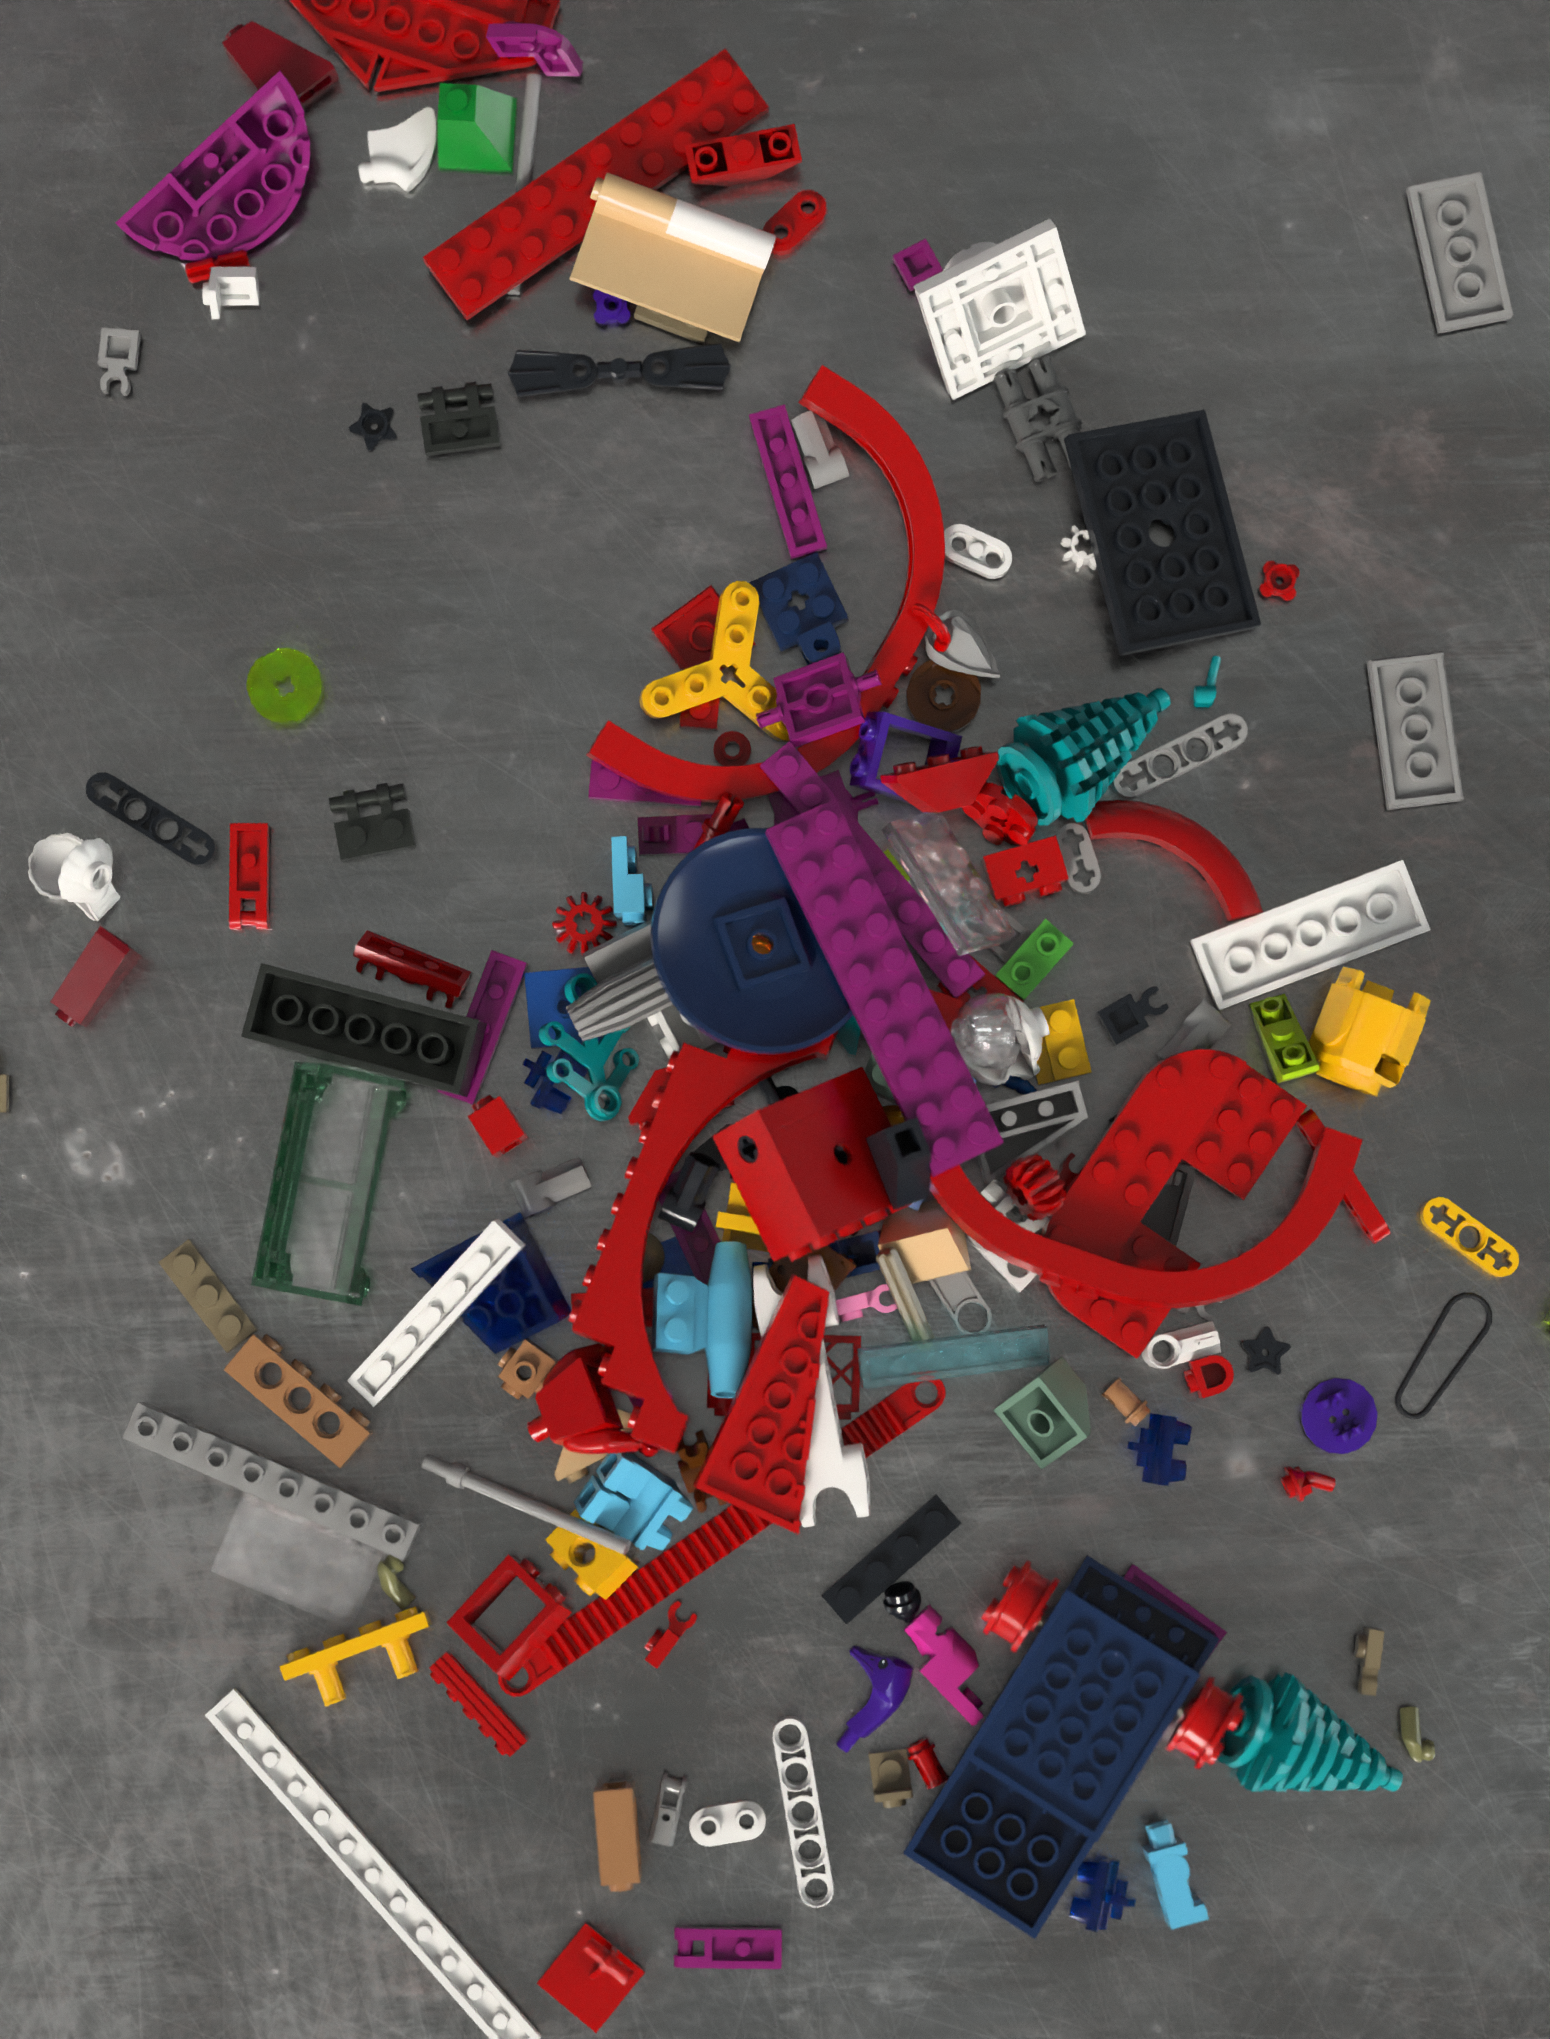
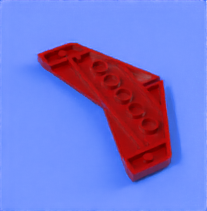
M288 0L367 89L370 87L379 59H384L374 86L375 92L531 67L537 63L534 57H499L486 38L488 25L514 21L541 25L552 29L561 5L560 0Z

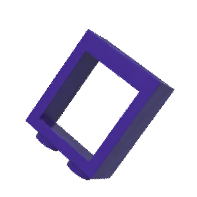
M867 712L865 723H862L859 728L860 743L858 751L850 764V786L909 803L882 784L881 780L876 779L889 727L930 739L927 757L940 754H949L950 759L958 757L963 736L887 712Z

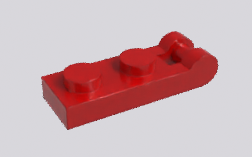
M230 823V930H242L243 926H256L257 930L269 929L270 825L268 823ZM242 900H256L255 911H243Z

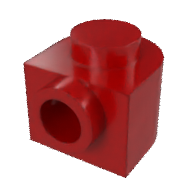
M1209 1355L1188 1361L1190 1370L1184 1371V1377L1190 1393L1197 1392L1199 1398L1202 1399L1224 1392L1230 1387L1234 1378V1371L1230 1362L1218 1355Z

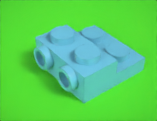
M627 836L611 837L614 915L617 921L624 923V927H637L647 922V910H654L652 883H646L643 874H630L638 873L637 851L635 846H629Z

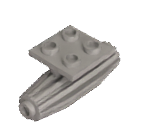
M651 920L582 953L597 985L566 1007L582 1041L628 1028L674 1005L663 989L654 965L651 949Z

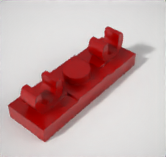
M368 930L356 944L353 953L354 957L359 958L356 964L357 972L361 973L367 963H372L377 968L375 979L380 980L387 971L397 975L400 980L406 983L427 985L429 989L426 992V999L429 1001L432 1000L437 991H442L447 996L445 1003L447 1008H450L456 998H459L468 984L472 973Z

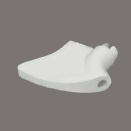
M427 107L397 126L389 129L368 131V147L371 162H361L358 165L361 181L363 183L374 181L375 184L393 182L406 192L416 187L427 173L436 148L437 135L434 110Z

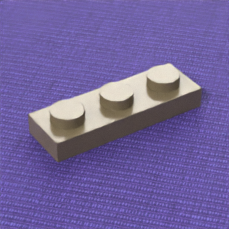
M191 1239L185 1241L158 1262L226 1353L231 1352L259 1330Z

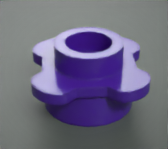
M599 290L594 291L593 299L597 305L594 319L597 323L603 325L619 322L623 324L629 321L631 313L627 309L626 300ZM611 302L615 303L613 309L608 307V304Z

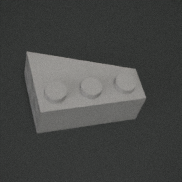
M1078 1081L986 1105L1004 1143L977 1156L984 1184L989 1183L1004 1173L1007 1168L1012 1166L1011 1164L1014 1161L1033 1154L1088 1118Z

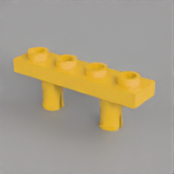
M416 1606L394 1614L396 1621L382 1626L380 1620L359 1627L360 1635L346 1640L343 1633L322 1641L324 1648L313 1653L309 1652L308 1647L286 1655L288 1662L279 1666L283 1679L286 1681L309 1672V1675L314 1674L325 1706H329L346 1699L335 1667L338 1665V1661L379 1645L382 1648L386 1647L397 1679L416 1673L418 1668L407 1638L410 1637L411 1633L432 1625L428 1610L418 1613Z

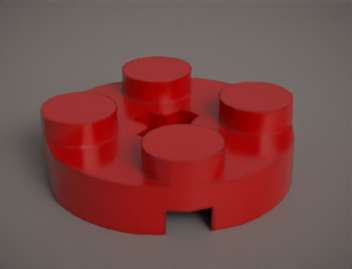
M985 782L974 803L962 807V810L984 829L982 834L989 842L995 845H1001L1003 841L1011 844L1026 845L1036 831L1035 827L1038 824L1036 813L1017 794H1014L1012 799H1010L1006 795L1001 794L1004 787Z

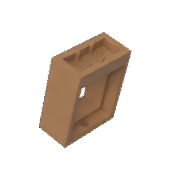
M635 1780L597 1783L593 1795L601 1886L610 1885V1891L612 1892L632 1890L633 1884L640 1883L642 1876Z

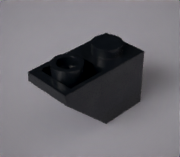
M917 1117L866 1138L893 1210L929 1197L931 1152Z

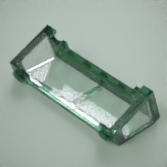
M294 1063L251 1285L362 1306L363 1298L369 1292L370 1278L366 1276L365 1269L360 1267L388 1121L389 1117H394L405 1106V1081L322 1063Z

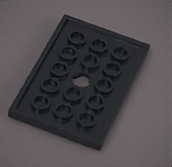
M1205 410L1069 434L1064 438L1120 656L1252 630L1261 626ZM1161 519L1164 524L1172 527L1174 539L1169 546H1158L1151 540L1149 526L1153 520Z

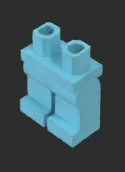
M632 1453L607 1454L596 1470L599 1478L592 1475L573 1502L581 1518L592 1524L594 1522L600 1524L616 1535L630 1540L634 1546L641 1550H644L648 1545L663 1551L672 1537L671 1530L662 1525L668 1515H671L682 1522L693 1509L692 1503L679 1490L673 1479L666 1475L664 1476Z
M1167 1819L1145 1824L1150 1845L1143 1846L1142 1849L1145 1859L1150 1863L1165 1922L1172 1930L1208 1920L1209 1917L1204 1902L1198 1896L1192 1898L1187 1882L1190 1874L1189 1865L1182 1857L1188 1855L1185 1842L1180 1837L1175 1838L1172 1825Z

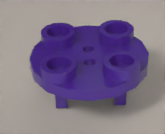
M1332 1378L1322 1381L1308 1392L1301 1404V1422L1306 1436L1315 1446L1328 1453L1346 1454L1356 1451L1370 1440L1376 1429L1378 1412L1374 1399L1364 1386L1351 1379ZM1344 1409L1349 1410V1414L1347 1416L1343 1415ZM1331 1416H1334L1336 1418V1421L1334 1423H1331L1329 1421V1418Z

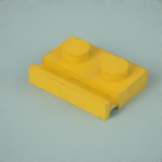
M1074 999L1041 1006L1040 1009L1045 1016L1050 1034L1042 1037V1053L1036 1061L1040 1067V1072L1035 1075L1037 1086L1092 1073Z

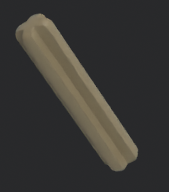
M895 1247L883 1248L876 1255V1260L914 1347L917 1349L927 1348L934 1341L935 1337L902 1260Z

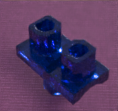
M561 1049L555 1060L561 1058L568 1060L573 1067V1071L584 1078L588 1069ZM542 1050L536 1062L525 1058L522 1065L531 1071L524 1083L534 1088L540 1076L544 1077L530 1104L540 1111L545 1108L548 1111L563 1115L572 1097L556 1089L555 1087L558 1083L552 1082L547 1076V1069L545 1068L552 1055ZM557 1065L556 1072L562 1077L564 1074L563 1068Z
M1150 1414L1149 1429H1140L1139 1443L1128 1441L1127 1449L1138 1451L1136 1466L1144 1467L1142 1482L1169 1486V1482L1185 1480L1186 1461L1172 1459L1174 1444L1188 1445L1190 1442L1192 1430L1190 1425L1177 1421V1417Z
M1109 1858L1099 1861H1083L1078 1869L1077 1881L1093 1885L1094 1889L1092 1899L1080 1896L1073 1898L1069 1917L1085 1923L1086 1930L1094 1932L1107 1930L1109 1915L1111 1918L1121 1920L1124 1906L1135 1907L1136 1898L1126 1895L1129 1881L1117 1879L1120 1864L1118 1860Z

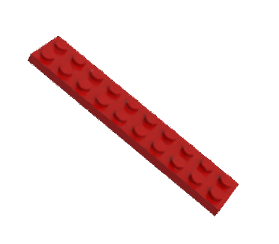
M725 48L423 256V262L465 319L469 320L583 241L597 202L590 199L597 177L605 179L608 172L657 190L688 168L684 145L734 136L768 113L769 106Z

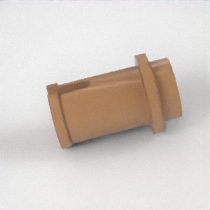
M1120 1378L1102 1394L1127 1418L1124 1421L1126 1424L1131 1422L1136 1426L1151 1411L1146 1406L1148 1401L1144 1400L1142 1402Z

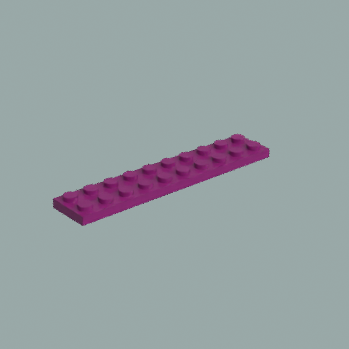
M834 798L766 829L765 834L905 1121L916 1117L931 1152V1163L929 1165L932 1176L935 1177L1002 1145L1004 1141L836 799Z

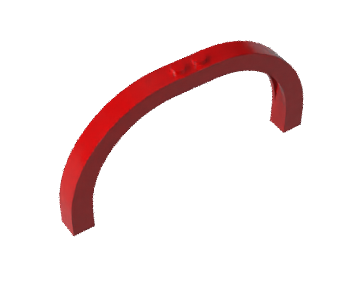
M822 365L817 370L798 403L853 438L876 462L890 483L898 500L907 535L908 568L903 598L888 633L862 674L877 670L882 685L861 692L860 704L864 718H866L867 712H879L882 706L887 709L890 707L899 692V689L894 687L901 674L907 677L918 660V657L913 654L929 625L921 614L915 615L911 608L916 603H920L934 612L937 605L944 572V525L940 502L933 480L922 456L908 434L875 399ZM609 720L604 724L586 756L640 787L665 796L688 801L719 802L723 792L732 793L730 800L733 802L735 796L742 800H748L780 791L760 768L763 762L744 766H713L685 761L665 754L646 744ZM861 724L798 747L797 750L814 771L818 773L837 760L860 738L859 728Z
M929 989L952 1034L963 1000ZM1326 1127L1319 1134L1300 1193L1279 1226L1257 1246L1236 1258L1211 1267L1182 1272H1159L1138 1269L1031 1232L995 1209L973 1186L960 1165L935 1177L930 1172V1191L948 1216L968 1236L1005 1261L1040 1275L1039 1280L1045 1284L1061 1287L1062 1283L1076 1287L1078 1295L1092 1300H1098V1297L1102 1296L1130 1305L1151 1308H1185L1211 1304L1249 1291L1274 1277L1297 1259L1317 1239L1343 1199L1363 1139Z

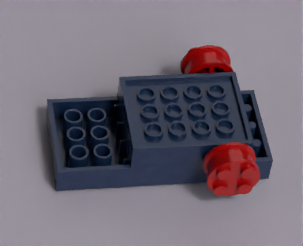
M1089 1555L1083 1561L1051 1615L1046 1613L1049 1607L1046 1603L1060 1580L1055 1577L1050 1581L1031 1569L1032 1562L1028 1559L1022 1568L1014 1565L1002 1584V1586L1008 1589L1001 1601L994 1598L981 1618L987 1622L982 1632L986 1635L994 1632L1011 1643L1010 1650L1016 1653L1029 1630L1033 1632L1036 1626L1042 1629L903 1852L904 1855L1034 1939L1039 1934L1093 1844L1097 1843L1174 1716L1176 1714L1180 1716L1176 1722L1178 1725L1165 1749L1171 1752L1176 1748L1195 1761L1194 1768L1200 1770L1205 1762L1210 1765L1214 1764L1224 1747L1223 1743L1219 1741L1226 1729L1233 1732L1245 1713L1239 1707L1244 1696L1238 1693L1233 1697L1214 1685L1215 1678L1211 1675L1204 1682L1195 1698L1192 1696L1188 1703L1184 1701L1199 1678V1672L1220 1639Z

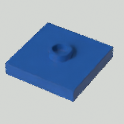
M589 967L524 973L531 1049L558 1047L556 1044L547 1046L539 1038L541 1026L552 1021L561 1023L565 1032L582 1044L581 1037L566 1009L571 1003L567 1000L564 989L568 979L578 974L586 973L594 978ZM575 985V992L580 997L581 989ZM549 1028L548 1034L551 1039L555 1040L556 1033L554 1029ZM602 1036L597 1037V1038H598V1043H599L600 1039L602 1038Z

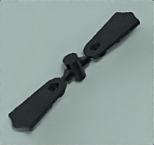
M721 343L653 352L644 359L643 363L642 361H625L622 358H615L612 362H597V366L592 358L584 354L516 350L508 376L515 387L518 397L586 388L595 381L596 377L597 379L611 378L616 384H624L629 378L642 377V374L648 383L655 386L723 390L731 364L725 356ZM656 362H662L666 369L663 373L656 374L651 369L652 365ZM580 364L584 365L587 368L586 374L576 376L573 373L574 367Z

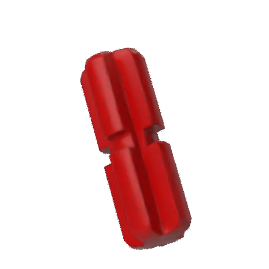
M240 250L219 255L218 259L211 257L187 263L185 270L189 282L196 283L210 279L211 267H250V261L247 252Z

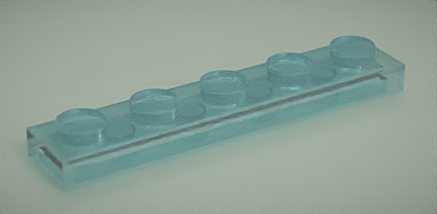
M1044 1324L857 1348L860 1382L863 1389L1050 1365L1048 1330Z

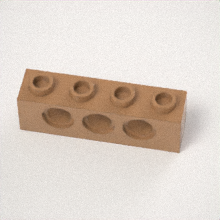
M266 1333L262 1338L258 1334H253L223 1370L339 1468H344L373 1434V1431L367 1427L371 1421L355 1407L350 1412L338 1402L342 1396L325 1382L321 1387L309 1378L313 1372L297 1358L292 1362L286 1359L280 1353L283 1350V1346ZM271 1362L276 1363L282 1371L281 1379L274 1385L268 1384L263 1378V1369ZM298 1387L306 1388L311 1395L310 1404L305 1409L295 1407L292 1402V1394ZM329 1411L334 1412L340 1419V1427L333 1434L325 1432L321 1427V1418Z

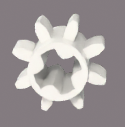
M1074 525L1071 528L1073 538H1062L1061 545L1069 548V552L1063 556L1062 560L1064 562L1072 560L1076 563L1075 570L1077 572L1081 569L1082 565L1089 564L1092 570H1095L1097 566L1092 547L1089 555L1084 550L1076 551L1079 541L1084 545L1090 543L1087 529L1079 531Z

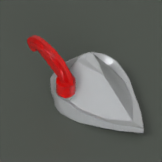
M916 603L912 606V612L915 615L921 614L929 625L925 636V650L927 656L934 663L961 673L982 677H1000L996 660L986 637L971 616L959 610H950L937 616L925 605Z

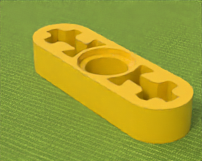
M1444 1197L1429 1199L1423 1204L1420 1211L1423 1225L1484 1271L1495 1277H1504L1512 1274L1517 1269L1519 1255L1516 1249L1452 1201ZM1443 1205L1446 1208L1444 1215L1451 1221H1456L1457 1215L1463 1219L1455 1225L1451 1236L1445 1233L1451 1226L1443 1221H1438L1435 1224L1431 1221L1433 1218V1214L1429 1211L1431 1207L1439 1208ZM1466 1226L1476 1228L1480 1235L1479 1243L1473 1248L1464 1247L1459 1240V1233ZM1488 1238L1493 1241L1488 1246L1489 1249L1495 1253H1501L1504 1250L1508 1253L1505 1258L1509 1262L1508 1267L1500 1266L1495 1269L1493 1267L1495 1259L1492 1256L1483 1253L1480 1259L1476 1255L1485 1248Z

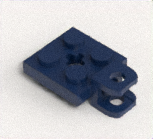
M818 552L749 582L757 590L759 608L780 652L798 644L806 665L842 653L840 641L834 628L848 622L849 619ZM799 593L801 596L806 595L809 598L805 601L804 609L799 610L796 605L791 607L788 605L793 600V595ZM820 649H826L824 652H818Z

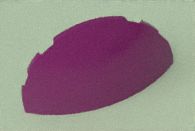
M281 71L277 72L115 224L135 241L150 250L161 251L177 256L179 259L199 261L211 257L218 258L219 255L240 250L248 251L275 233L292 213L301 197L306 174L309 170L311 154L310 137L308 136L304 118V109L296 92Z

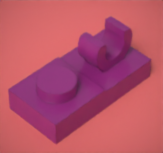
M712 814L637 817L639 856L689 854L693 851L703 832L702 824L705 819L711 818Z

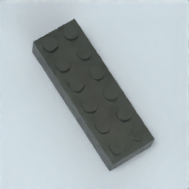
M261 963L241 1037L468 1097L487 1024L465 1016Z

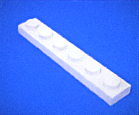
M499 1218L495 1219L347 1381L373 1407L377 1406L519 1253L525 1244Z

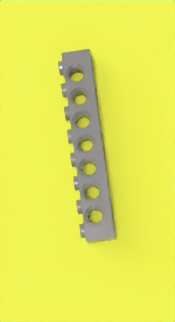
M146 1402L137 1403L122 1436V1439L403 1561L408 1558L423 1524Z

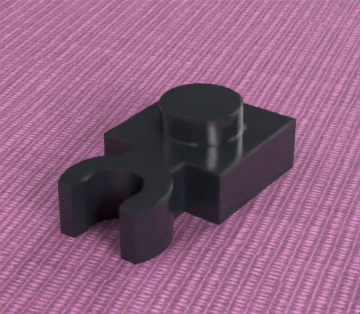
M1157 986L1148 988L1138 1002H1135L1132 995L1128 994L1096 1013L1115 1046L1148 1028L1149 1025L1144 1018L1145 1016H1159L1169 1008L1167 1003L1159 1008H1154L1149 1004V997L1159 991Z

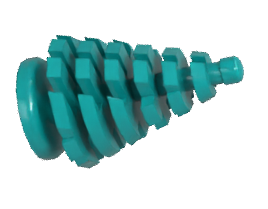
M1156 688L1148 693L1147 697L1140 692L1126 694L1123 698H1106L1101 703L1100 701L1084 703L1081 706H1070L1061 710L1042 712L1038 716L1032 714L1019 717L1016 720L1018 726L1013 728V742L1003 745L997 751L999 760L996 763V769L1006 794L1010 799H1012L1014 794H1017L1025 800L1036 813L1038 825L1048 826L1060 815L1067 819L1074 817L1076 823L1084 821L1091 813L1092 808L1095 807L1097 801L1104 795L1108 786L1131 759L1130 751H1136L1147 736L1146 734L1156 725L1158 721L1157 713L1170 706V696L1163 688Z
M1285 1672L1283 1677L1277 1674L1268 1683L1250 1675L1241 1679L1231 1689L1229 1693L1231 1696L1235 1697L1238 1693L1244 1696L1239 1707L1245 1713L1233 1732L1226 1729L1219 1741L1223 1743L1224 1747L1217 1759L1219 1762L1230 1767H1239L1236 1775L1240 1785H1244L1243 1788L1249 1791L1263 1792V1790L1286 1792L1287 1789L1310 1791L1311 1788L1312 1790L1333 1791L1334 1788L1339 1791L1358 1789V1791H1373L1380 1785L1381 1788L1394 1792L1402 1785V1772L1393 1767L1386 1766L1385 1757L1375 1748H1370L1369 1743L1359 1733L1354 1734L1353 1728L1343 1719H1338L1337 1714L1329 1706L1322 1704L1321 1700L1311 1690L1306 1689L1304 1684L1294 1675Z

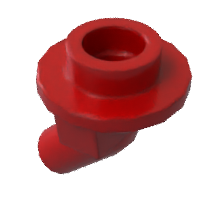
M1290 1466L1284 1467L1286 1475L1280 1478L1289 1498L1296 1497L1299 1502H1303L1305 1497L1313 1492L1311 1486L1331 1492L1336 1484L1334 1477L1315 1471L1303 1472L1299 1466L1295 1468Z

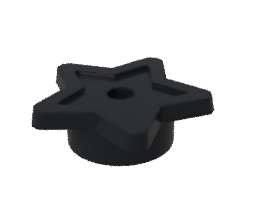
M363 403L361 405V416L357 422L349 427V431L363 436L367 450L372 451L380 440H395L397 438L396 433L390 426L394 410L391 407L383 410L373 409L367 403ZM377 423L378 427L376 429H372L371 424Z
M1264 1327L1258 1339L1243 1340L1241 1342L1243 1348L1250 1355L1248 1366L1250 1373L1263 1368L1276 1375L1281 1373L1280 1358L1290 1350L1291 1345L1276 1341L1270 1327ZM1265 1348L1269 1350V1355L1267 1356L1262 1354Z

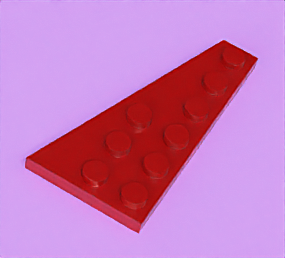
M792 1274L693 1486L799 1535L801 1523L799 1519L801 1503L804 1499V1479L806 1463L809 1459L816 1403L815 1391L820 1372L819 1359L825 1332L829 1291Z

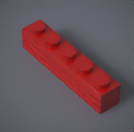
M449 1650L429 1667L432 1671L430 1673L432 1679L437 1684L442 1682L448 1689L446 1694L452 1701L456 1702L458 1700L464 1706L462 1711L470 1720L476 1719L480 1724L478 1729L486 1738L491 1736L495 1740L496 1744L494 1746L503 1756L507 1754L511 1757L528 1741L529 1738Z

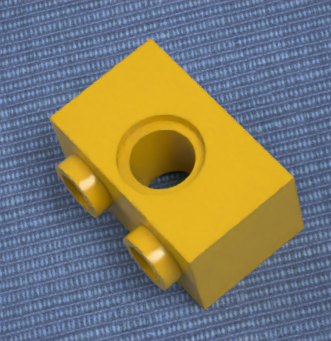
M575 1509L570 1514L576 1518H579L583 1521L590 1523L589 1521L580 1517L577 1509ZM557 1527L545 1539L554 1549L549 1555L565 1571L571 1567L579 1575L574 1581L589 1596L595 1592L606 1600L638 1568L626 1554L623 1555L560 1527ZM595 1548L594 1558L589 1563L583 1564L584 1554L588 1550Z

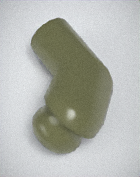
M388 1555L383 1562L380 1560L377 1566L381 1588L403 1611L416 1597L396 1577L403 1570L404 1564L398 1558Z
M1401 1708V1736L1411 1759L1419 1763L1422 1760H1433L1435 1758L1434 1742L1432 1740L1421 1741L1419 1708Z

